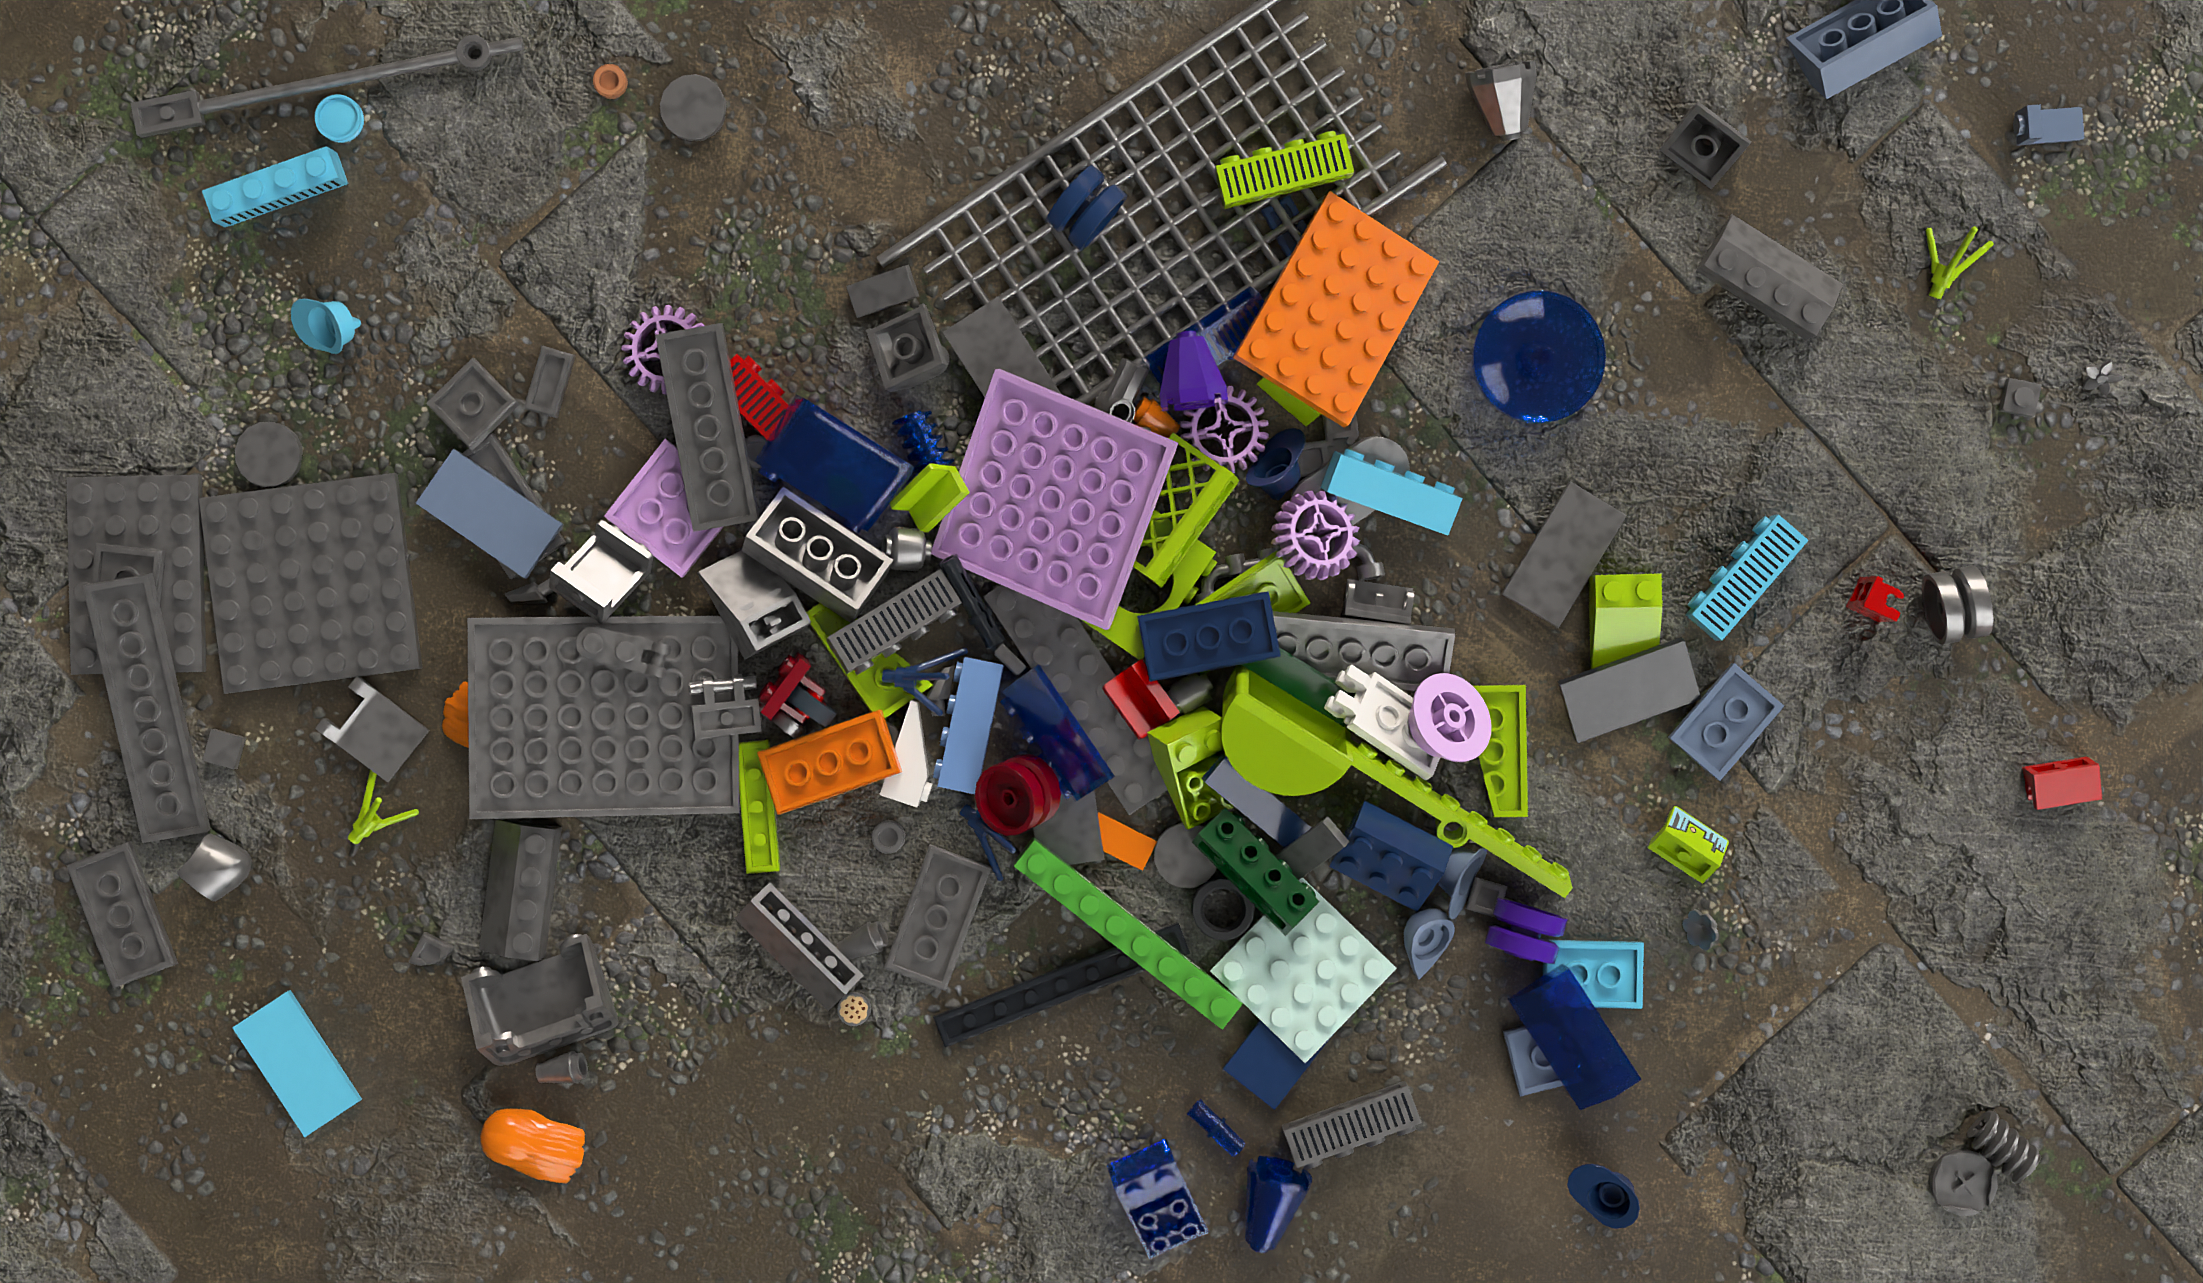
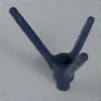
M968 649L955 650L906 668L897 667L896 670L884 669L882 682L894 683L895 687H902L904 691L913 695L927 708L941 716L943 711L916 689L917 680L949 679V674L918 672L967 654Z
M966 804L959 814L968 820V825L974 829L997 880L1002 881V873L986 835H990L1012 854L1016 852V848L998 832L990 828L984 822L978 810L976 811Z

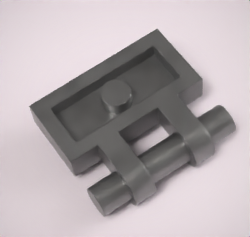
M734 674L732 678L713 680L712 677H705L699 682H689L690 696L702 694L704 696V704L691 705L695 739L762 732L758 699L745 700L744 690L757 689L756 676L742 677V674ZM733 691L734 701L715 703L714 693Z

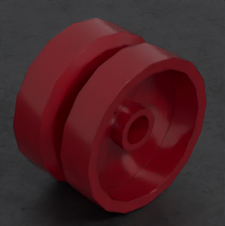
M1032 754L1017 755L1005 762L993 765L982 772L976 782L975 800L981 817L995 832L1005 836L1019 835L1032 827L1046 822L1055 815L1060 805L1061 791L1058 778L1053 769L1042 758Z

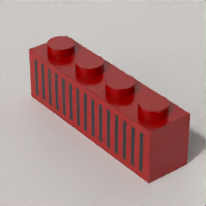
M736 354L730 360L740 413L802 476L806 477L833 450L828 445L832 439L818 425L814 429L805 421L808 414L796 402L790 406L782 398L786 392L772 378L766 382L758 374L762 368L749 355L743 359L739 354Z

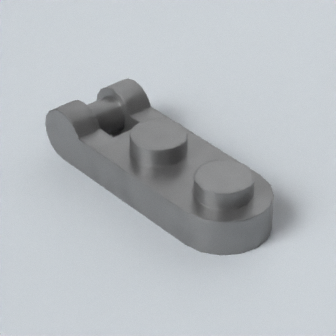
M599 627L583 629L576 639L577 650L584 658L664 678L666 668H663L666 655L670 656L672 646ZM644 649L653 651L650 664L641 662Z

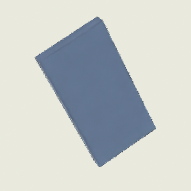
M456 449L451 451L416 502L423 509L526 579L564 525Z

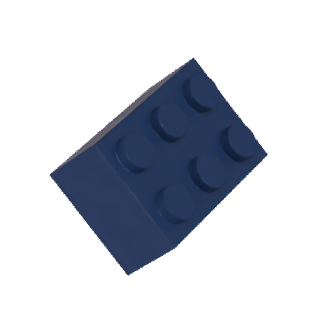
M1364 801L1343 833L1349 843L1333 855L1329 867L1418 911L1445 873L1453 846Z

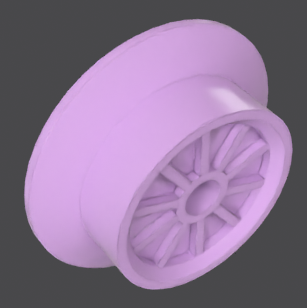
M1448 673L1432 675L1417 687L1409 711L1408 722L1410 732L1418 746L1431 756L1453 762H1467L1478 757L1486 749L1491 736L1489 711L1478 691L1464 679Z

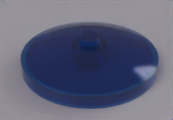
M1551 291L1523 292L1500 303L1487 315L1480 325L1472 348L1474 377L1487 401L1502 414L1514 420L1532 424L1555 422L1580 410L1597 391L1604 374L1606 362L1604 339L1598 324L1591 314L1575 300Z

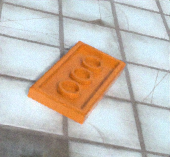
M880 709L757 752L777 815L902 773L883 711Z

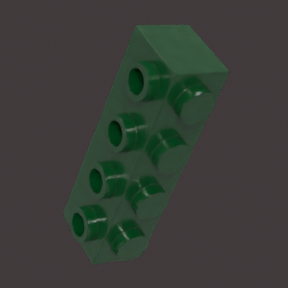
M1226 808L1204 827L1192 841L1284 936L1294 929L1320 902L1316 898L1314 890L1308 884L1301 883L1292 874L1290 866L1282 859H1277L1269 851L1267 843L1261 837L1254 836L1245 827V822L1238 814L1230 812Z

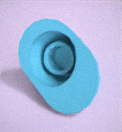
M298 299L291 308V321L299 338L306 345L314 349L332 354L340 353L343 345L353 339L355 329L361 325V321L351 316L347 307L341 302H319L310 299Z

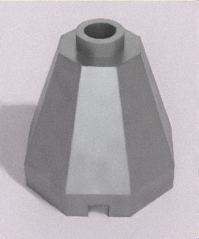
M1522 61V64L1515 65V62L1465 73L1467 87L1492 136H1500L1501 141L1521 138L1520 132L1528 129L1537 76L1535 61Z

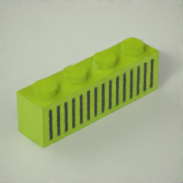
M1335 131L1325 132L1316 136L1317 141L1304 144L1303 139H1298L1285 143V149L1272 152L1271 147H1266L1253 151V157L1240 160L1239 155H1234L1221 159V165L1215 167V175L1224 209L1352 178L1354 168L1345 134L1336 136Z

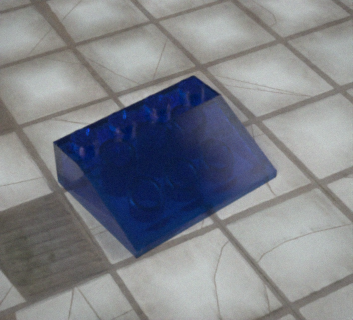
M1040 665L1031 669L1002 691L1001 694L1004 699L1000 701L1001 705L1010 718L1015 715L1023 725L1019 728L1023 738L1029 745L1032 743L1036 744L1041 752L1037 757L1042 758L1054 770L1060 779L1061 794L1066 800L1072 797L1076 802L1115 777Z

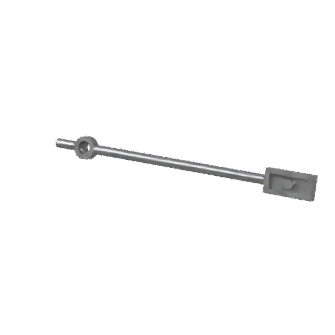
M469 35L460 40L456 50L200 100L199 92L193 90L132 102L130 104L136 134L139 137H146L205 125L204 113L460 62L466 68L477 71L484 69L490 63L492 56L524 50V43L522 37L487 43L480 36ZM475 49H480V57L471 59V52Z

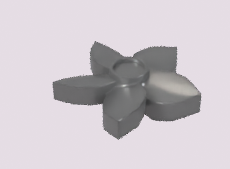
M2111 359L2104 362L2100 368L2098 365L2088 364L2085 365L2088 377L2084 381L2083 389L2092 390L2099 387V390L2107 396L2110 392V382L2122 381L2124 376L2118 372H2111L2113 369Z

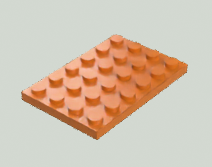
M1329 191L1323 198L1233 358L1345 428L1349 426L1439 261Z

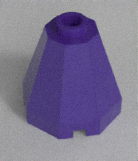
M1196 331L1176 333L1177 339L1170 340L1160 390L1162 411H1168V405H1174L1175 411L1214 407L1215 399L1221 398V405L1228 403L1227 386L1204 337L1196 336Z

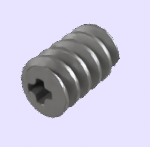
M1987 1111L1982 1114L1967 1131L1968 1138L1975 1137L1971 1147L1978 1149L1985 1145L1981 1154L1984 1158L1995 1154L1992 1159V1165L1996 1167L2004 1162L2005 1164L2001 1171L2004 1175L2015 1171L2011 1180L2015 1184L2028 1177L2041 1160L2038 1148L2034 1145H2029L2025 1137H2019L2018 1131L2014 1128H2009L2008 1123L2003 1119H1999L1998 1114L1994 1111Z

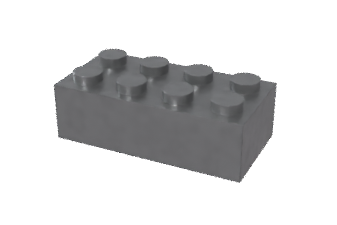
M785 487L781 488L748 532L742 548L744 553L849 623L854 622L887 576L893 559Z

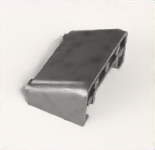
M575 934L567 937L559 947L561 953L559 955L501 975L498 971L491 970L490 967H479L474 969L471 974L461 977L476 1049L493 1064L500 1066L514 1064L606 1032L618 1025L617 1013L592 940L587 934Z

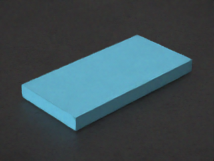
M291 990L232 1027L304 1137L362 1100Z

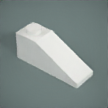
M911 700L895 746L902 773L885 778L880 795L918 807L921 801L927 802L933 784L927 782L930 774L919 702Z

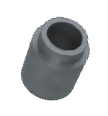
M1192 673L1169 686L1170 690L1166 693L1180 713L1176 715L1178 716L1183 712L1187 714L1212 700L1209 693L1215 689L1205 673L1200 676L1198 673Z

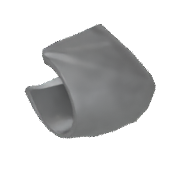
M210 833L197 845L194 854L181 867L177 875L206 898L217 901L238 887L248 877L252 859L249 853L238 845Z

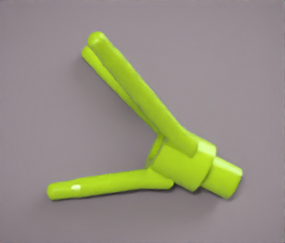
M1977 227L1970 229L1948 266L1939 263L1932 228L1926 229L1931 259V273L1934 274L1931 279L1933 286L1929 296L1941 300L1945 289H1950L1952 282L1960 273L1994 245L1992 241H1988L1957 266L1978 231Z
M372 770L369 772L359 818L354 822L353 830L348 835V839L354 844H359L364 837H369L373 831H378L385 826L419 814L418 809H414L383 820L380 819L376 811L382 799L377 797L370 807L377 776Z

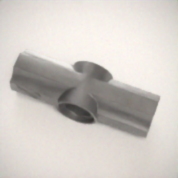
M1122 358L1108 390L1102 392L1097 397L1095 408L1131 423L1135 417L1134 402L1149 370L1133 361ZM1118 405L1116 411L1112 413L1114 407Z

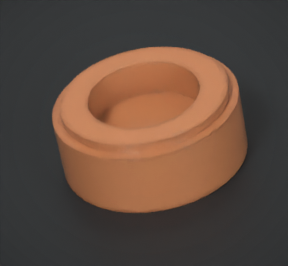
M603 65L596 70L593 76L594 88L604 98L616 99L623 95L627 89V77L616 65Z

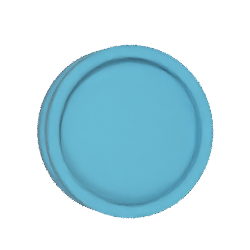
M336 94L326 97L319 103L315 111V123L322 135L334 142L344 143L353 140L360 134L364 125V115L361 107L354 100L345 95Z

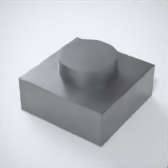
M2013 378L2005 379L1999 411L2029 418L2035 417L2042 385Z

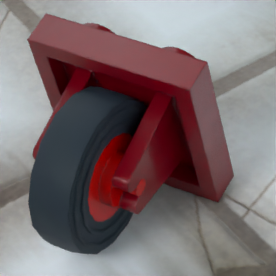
M797 652L794 657L788 655L778 668L780 676L774 684L768 681L758 695L760 712L770 720L781 708L801 723L806 718H812L819 724L828 726L837 714L823 700V695L826 692L825 689L805 675L811 665L809 659L800 652Z

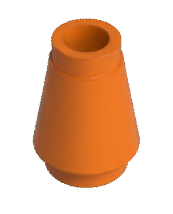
M1143 397L1135 407L1134 425L1147 427L1151 432L1169 438L1172 433L1176 434L1178 432L1180 424L1175 422L1166 411H1162L1161 406L1153 398L1149 400Z

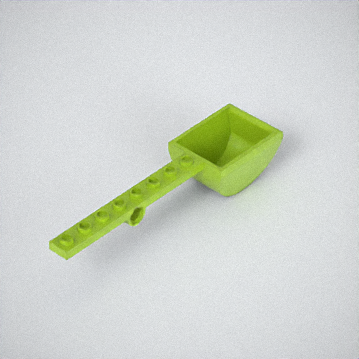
M1236 665L1233 669L1223 694L1222 744L1233 768L1252 785L1279 795H1307L1321 791L1334 784L1352 765L1434 816L1437 837L1451 844L1453 848L1461 847L1471 839L1560 896L1566 898L1572 890L1569 872L1562 865L1556 862L1548 863L1542 859V855L1535 848L1529 845L1521 846L1515 842V838L1502 828L1496 830L1489 826L1487 820L1475 811L1468 813L1460 808L1459 802L1448 794L1441 796L1433 791L1431 784L1421 777L1417 776L1414 779L1404 773L1405 769L1396 761L1391 759L1385 761L1377 756V751L1367 743H1356L1351 739L1350 730L1346 728V725L1345 727L1339 725L1242 665ZM1450 822H1457L1461 825L1455 831H1448L1444 828Z

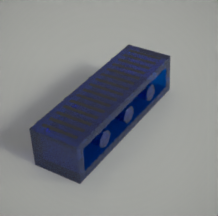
M1249 286L1184 331H1196V336L1204 337L1218 366L1227 359H1234L1233 357L1265 301L1257 290ZM1170 340L1141 359L1160 390Z

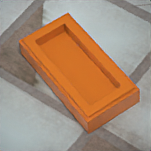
M1098 812L1103 851L1143 871L1157 841Z

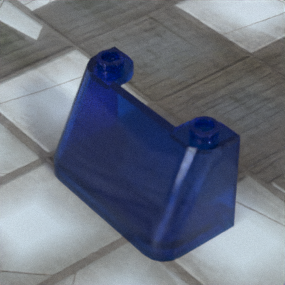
M797 394L754 461L762 466L758 471L760 474L773 482H776L778 477L846 518L842 524L860 534L862 529L867 532L871 529L915 469V467Z

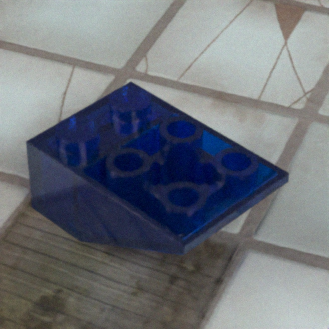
M1167 1138L1106 1165L1114 1190L1149 1259L1209 1233Z

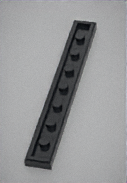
M1179 922L1154 931L1184 956L1190 954ZM1113 946L936 1014L933 1018L946 1048L1146 970L1119 948Z

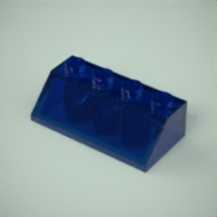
M1563 963L1508 998V1001L1579 1110L1612 1099L1642 1080L1570 968Z

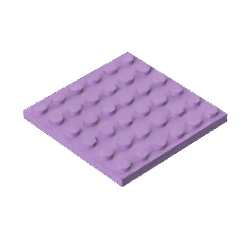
M995 369L959 470V474L970 493L942 519L931 554L941 559L957 554L964 569L1108 630L1112 625L1178 442L1004 370Z

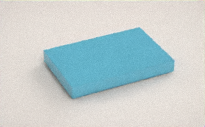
M1550 940L1556 943L1559 951L1555 964L1543 962L1542 1006L1642 1009L1643 942Z

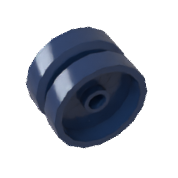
M1093 165L1088 166L1069 184L1045 219L1057 232L1064 231L1076 220L1069 231L1068 241L1079 251L1084 250L1102 232L1127 199V194L1115 184L1106 187L1096 196L1104 184L1105 175Z

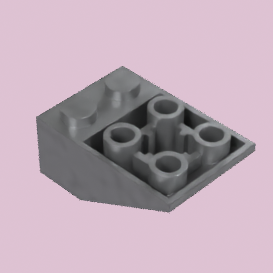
M742 550L697 572L744 659L800 632L811 623L796 593L785 580Z

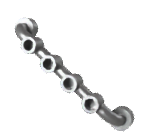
M1335 538L1329 542L1330 551L1327 552L1328 558L1333 553ZM1359 543L1357 546L1352 547L1357 553L1356 556L1363 563V565L1357 567L1359 581L1385 576L1383 563H1376L1373 553L1365 545ZM1300 546L1301 549L1307 554L1306 550L1302 546ZM1277 549L1257 551L1258 558L1245 560L1244 554L1226 556V564L1215 566L1207 578L1203 577L1201 581V594L1195 595L1196 604L1215 592L1214 584L1218 579L1239 576Z

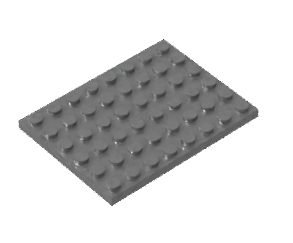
M721 616L608 617L603 624L592 617L467 618L469 819L739 813V734L695 739L691 705L704 704L703 694L690 696L689 682H699L705 677H712L713 680L732 678L734 674H738V647ZM599 627L672 646L670 656L666 655L663 668H666L665 676L661 678L584 658L576 647L578 634L585 628ZM644 649L641 662L650 664L653 651ZM733 691L714 693L715 703L734 701Z

